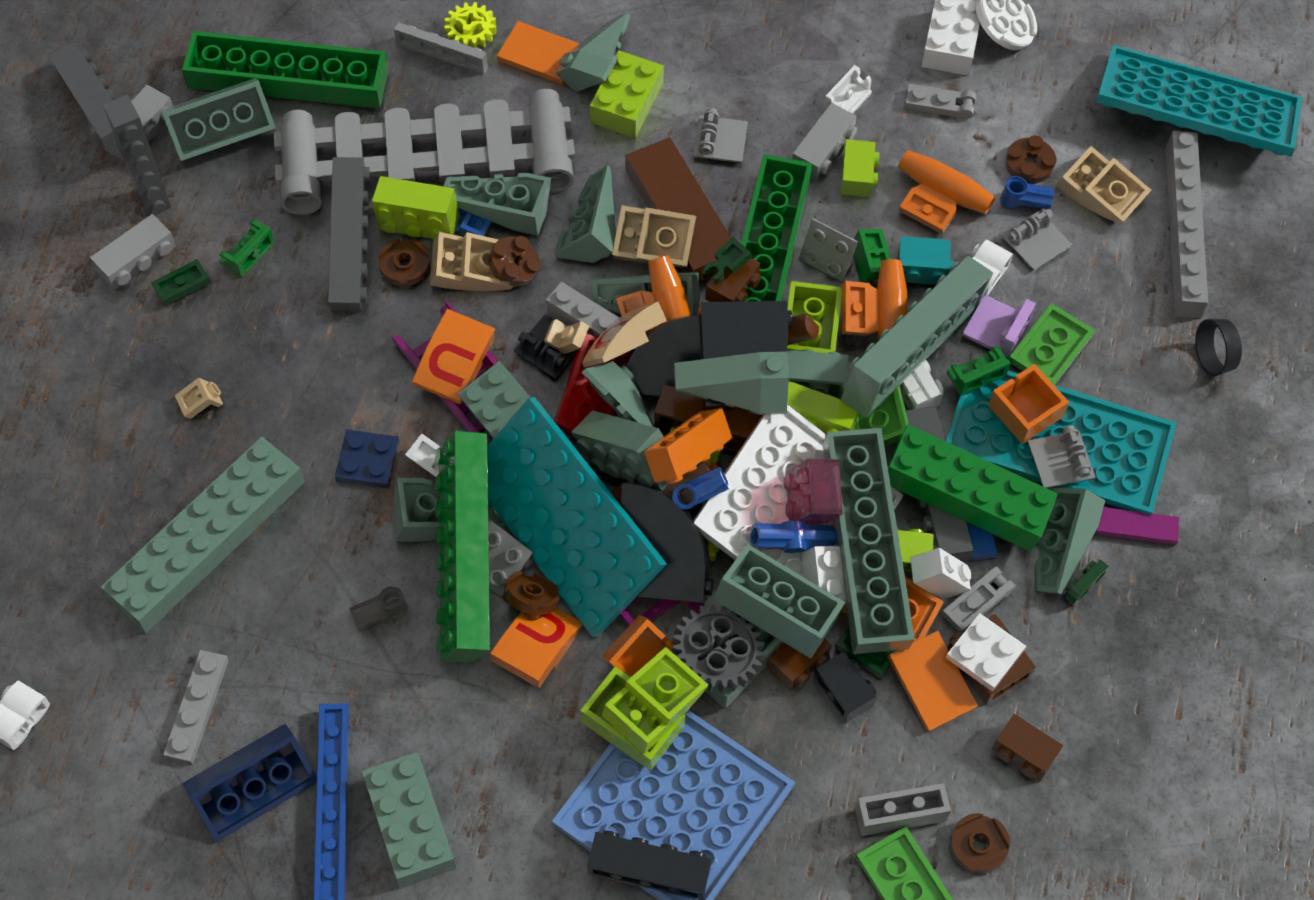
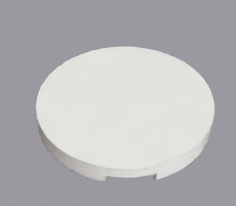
M976 0L975 6L979 22L996 43L1010 50H1021L1032 42L1037 34V22L1029 4L1025 5L1022 0Z

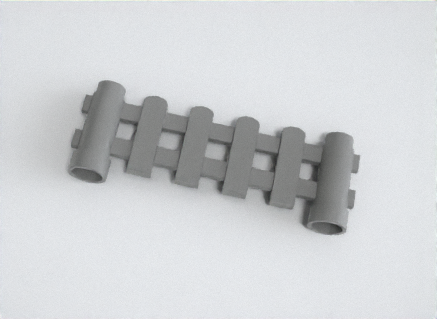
M540 89L532 93L529 110L509 112L508 103L505 100L494 99L484 104V114L460 116L459 108L455 104H441L434 109L435 118L410 120V114L407 109L392 108L385 112V122L361 124L357 113L344 112L335 117V127L315 128L313 117L307 111L292 110L283 116L281 131L274 132L275 151H281L282 164L275 165L276 184L280 185L281 206L285 211L296 215H306L317 211L321 207L322 202L321 184L319 181L332 180L333 160L317 161V148L336 146L337 157L364 158L365 167H370V177L388 175L389 178L415 182L414 173L439 171L440 183H445L447 177L465 176L464 168L487 166L490 169V178H494L496 174H503V177H515L514 164L533 162V174L551 178L549 193L564 191L574 181L571 159H575L573 139L567 140L565 126H571L570 108L562 106L559 94L552 89ZM531 129L532 143L512 144L511 131ZM486 133L487 147L462 148L461 135ZM436 138L437 151L413 153L412 139ZM386 142L387 155L363 157L362 144Z

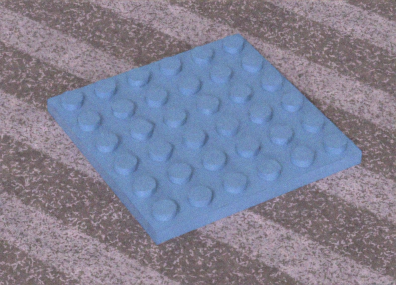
M688 710L685 713V727L651 771L613 744H610L552 820V825L590 852L595 832L603 833L605 830L616 832L620 835V838L629 840L633 837L643 838L649 841L650 845L659 847L661 844H669L677 847L678 851L685 853L690 851L702 852L707 855V858L712 859L704 900H714L794 788L795 782ZM641 887L658 900H696Z

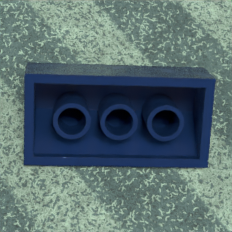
M283 724L182 784L215 842L315 784L317 776L293 733L286 724Z

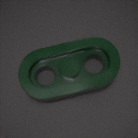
M1092 560L1083 570L1084 576L1080 580L1074 578L1065 588L1067 592L1065 598L1071 604L1076 605L1102 579L1110 567L1102 560H1099L1097 563Z

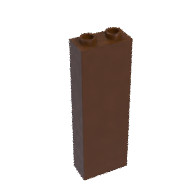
M670 137L625 155V170L648 208L696 216L687 267L683 268L686 273L699 272V281L711 278L716 271H712L707 276L704 272V267L709 262L717 261L714 253L729 241L731 237Z

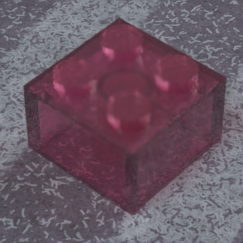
M806 459L786 471L783 483L785 490H787L788 502L786 503L785 511L789 521H804L805 525H823L843 515L839 460Z

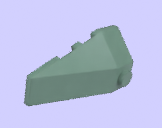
M625 13L611 19L572 51L563 55L559 61L560 66L556 74L575 92L605 82L616 63L617 58L614 56V52L621 47V43L618 40L625 34L630 15Z
M608 165L589 176L578 198L581 204L575 212H571L568 218L571 221V225L568 231L563 230L559 237L555 252L556 257L594 263L601 258H607L613 252L616 227L611 168Z
M699 272L677 273L683 284L691 313L698 314L700 302ZM650 275L591 280L593 302L606 310L620 313L616 300L617 297L640 290L652 292Z
M611 361L586 368L582 372L594 390L622 419L655 427L642 397L632 381L634 375L626 366L623 365L620 368L615 362Z
M425 478L396 479L392 511L395 542L436 540L439 517H436L435 509L436 503L439 500V491L436 490L435 484H432V480ZM488 502V524L490 521H493L503 530H507V525Z

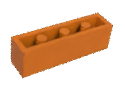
M723 408L698 412L644 451L654 482L666 481L667 484L679 482L683 479L682 475L695 470L698 463L710 459V454L724 448L723 444L729 441L732 435Z

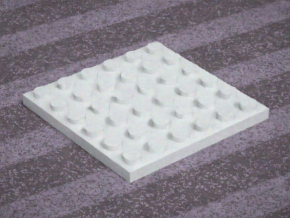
M787 405L786 414L763 415L724 473L730 489L706 500L694 518L693 524L701 535L736 560L747 544L753 547L750 543V533L752 525L755 523L780 524L786 521H804L805 525H833L835 530L823 451V442L826 434L789 405ZM891 487L895 510L903 494ZM757 549L804 577L801 553L803 552L784 553L782 549Z

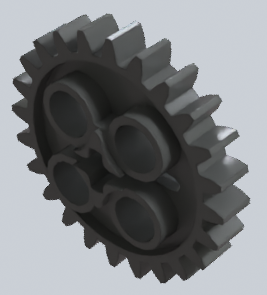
M711 604L708 612L703 606H700L698 614L691 610L688 618L682 617L680 625H677L675 628V635H673L671 644L674 645L671 652L709 685V692L711 693L715 686H719L721 693L725 692L727 686L733 692L736 691L738 683L745 687L748 679L753 680L756 671L759 672L765 654L761 652L764 642L758 641L761 632H752L755 624H746V619L736 617V613L733 611L727 613L725 606H722L721 611H717L714 604ZM715 629H722L725 633H720ZM693 642H698L702 644L703 647H698L694 645ZM732 650H738L743 655H738L734 653ZM710 664H716L720 669L713 668Z

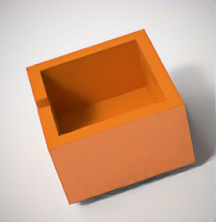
M1033 364L1016 375L1015 380L1010 379L993 390L988 406L1020 443L1024 444L1062 419L1069 401L1043 372Z
M639 614L601 657L613 668L617 667L632 677L665 647L671 651L674 645L651 621Z

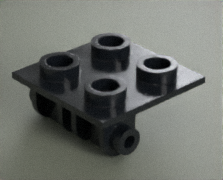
M545 314L530 332L525 333L523 331L519 335L518 341H520V344L514 349V352L556 378L577 354L578 350L563 354L545 343L544 339L551 322L554 320Z

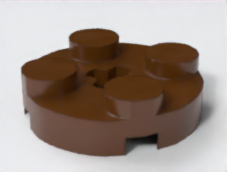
M1033 135L1030 138L1019 139L1009 146L1005 166L1012 177L1019 176L1029 181V184H1038L1051 176L1057 158L1049 144L1044 142L1040 136ZM1028 157L1035 159V164H1033L1031 161L1026 162L1025 160Z
M523 236L499 239L491 249L488 258V264L494 276L500 281L504 279L511 282L510 285L512 286L528 284L541 267L536 250L529 244V240ZM511 257H513V258H515V259L518 260V262H519V263H518V266L516 265L515 262H512V263H511V262L509 261V260L511 259Z
M400 238L388 242L379 254L381 275L386 281L399 286L401 289H408L423 280L431 268L427 248L418 240L408 238L409 241H400ZM409 259L410 261L408 265L401 266L399 260L406 261Z
M519 571L508 577L502 599L514 608L524 612L526 617L538 619L540 615L549 614L556 609L560 599V595L558 596L557 594L558 587L546 576L534 573L533 577L524 576L525 571Z
M980 813L963 817L957 823L950 836V850L954 859L970 874H985L998 869L1003 864L1010 846V838L1004 825L999 820L991 819ZM974 837L987 841V844L984 846L985 850H980L973 846L975 842Z

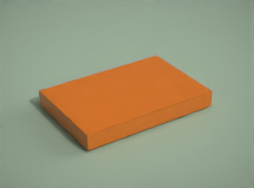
M517 21L499 51L497 61L563 85L564 81L556 74L560 66L559 61L563 55L572 51L580 43Z
M939 631L912 643L911 647L907 650H897L887 656L927 732L978 707L958 667L946 659L949 650Z

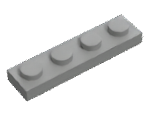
M399 22L394 28L396 44L481 74H484L488 68L487 53L477 47H470L456 40H449L433 32H426L412 25H405Z
M203 650L199 651L163 754L165 759L193 765L229 661L226 655Z

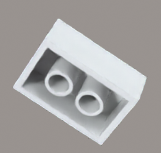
M935 0L921 67L969 76L980 25L976 13V0Z

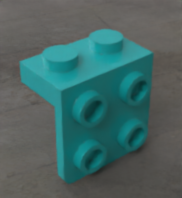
M901 237L899 260L902 261L905 282L936 285L942 275L947 276L950 269L954 265V260H950L951 243L949 240Z

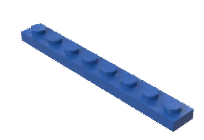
M348 703L319 704L314 900H345L349 745Z

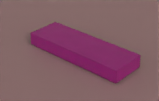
M1103 507L1095 535L1177 545L1179 540V517L1160 514L1149 515L1137 511Z

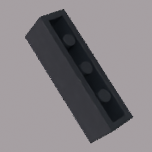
M605 830L603 833L595 832L587 863V874L691 899L704 900L712 859L707 858L706 854L699 851L685 853L678 851L677 847L669 844H661L659 847L650 845L649 841L643 838L633 837L629 840L620 838V835L616 832Z

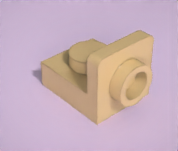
M555 319L551 322L544 341L559 352L567 354L581 348L589 326L582 321L566 326Z
M197 378L174 395L184 417L189 419L193 418L210 404L216 407L223 405L219 396L221 392L217 385L201 378Z

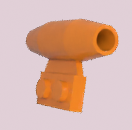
M907 150L899 162L898 168L919 184L914 188L912 187L899 206V211L940 234L944 233L954 218L956 205L986 215L995 201V196L972 178L936 159Z
M668 255L648 261L652 292L640 290L616 298L621 316L637 307L657 301L667 321L692 314L683 284ZM665 322L645 331L646 335Z
M887 259L881 261L877 289L871 286L870 283L844 281L842 283V334L867 336L876 332L877 339L879 340L881 334L886 329L891 330L895 321L900 315L905 316L908 312L907 287L901 260Z

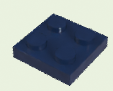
M346 429L335 473L336 482L389 489L400 442L399 437Z

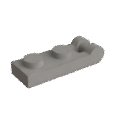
M909 83L905 109L969 119L974 114V107L972 105L976 101V93L970 90L958 92Z
M996 566L971 586L970 591L964 592L947 606L941 615L957 631H965L979 613L982 615L987 613L1004 597L1011 594L1016 585L1011 580L1007 581L1002 576L1003 572ZM994 583L999 589L995 590L990 584Z

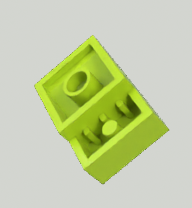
M665 647L628 679L625 687L604 705L602 716L645 754L689 710L706 690L708 684Z

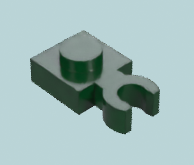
M732 237L714 253L717 261L709 262L704 267V272L708 276L712 271H718L713 277L714 282L718 284L723 281L726 271L729 270L732 274H735L752 258V254L737 239Z

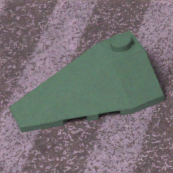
M518 173L516 177H503V174H496L494 178L481 179L478 176L447 177L443 187L455 189L458 208L514 231L538 236L546 216L551 178L530 173Z
M757 352L674 363L675 391L705 400L712 399L726 403V406L733 408L736 406L750 410L751 413L758 415L787 413L789 383L787 352Z
M1047 488L1058 493L1043 535L1037 543L1040 545V557L1036 560V591L1062 594L1099 526L1105 500L1087 489Z

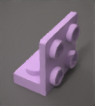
M985 295L965 328L963 336L989 349L998 346L1004 356L1009 358L1032 317L1036 303L1026 299L1022 308L1017 306L1014 309Z

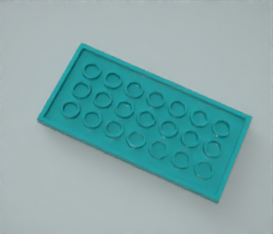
M1112 45L1096 102L1105 107L1122 109L1130 114H1140L1150 117L1155 121H1165L1175 124L1180 128H1190L1205 135H1215L1230 142L1236 141L1247 144L1252 148H1261L1272 151L1277 155L1292 157L1296 145L1303 97Z
M1008 371L1005 377L960 396L946 442L1023 478L1041 483L1028 441L1021 444L988 406L993 390L1010 379L1015 380L1018 373ZM1054 385L1069 401L1064 417L1030 440L1063 434L1065 427L1074 426V429L1080 432L1096 477L1091 480L1056 486V488L1087 489L1104 499L1105 504L1124 510L1152 515L1177 422Z
M535 397L528 398L487 446L488 502L517 540L533 552L531 555L533 561L543 574L557 585L560 596L594 638L599 636L667 563Z

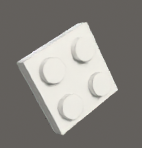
M979 613L948 652L946 659L993 692L1023 653L1026 645Z

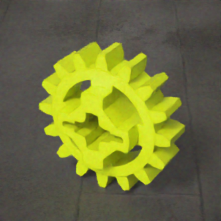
M465 2L463 8L456 5V12L449 11V18L444 19L445 35H448V39L456 40L467 46L477 47V45L486 47V41L492 42L493 35H496V17H493L492 10L486 12L485 5L478 8L477 2H474L472 6H468L467 2Z

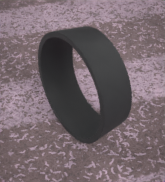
M1205 319L1199 324L1196 331L1195 346L1202 368L1211 376H1218L1235 370L1241 361L1242 344L1234 324L1227 319ZM1217 327L1225 342L1226 358L1224 365L1219 361L1214 347V334Z

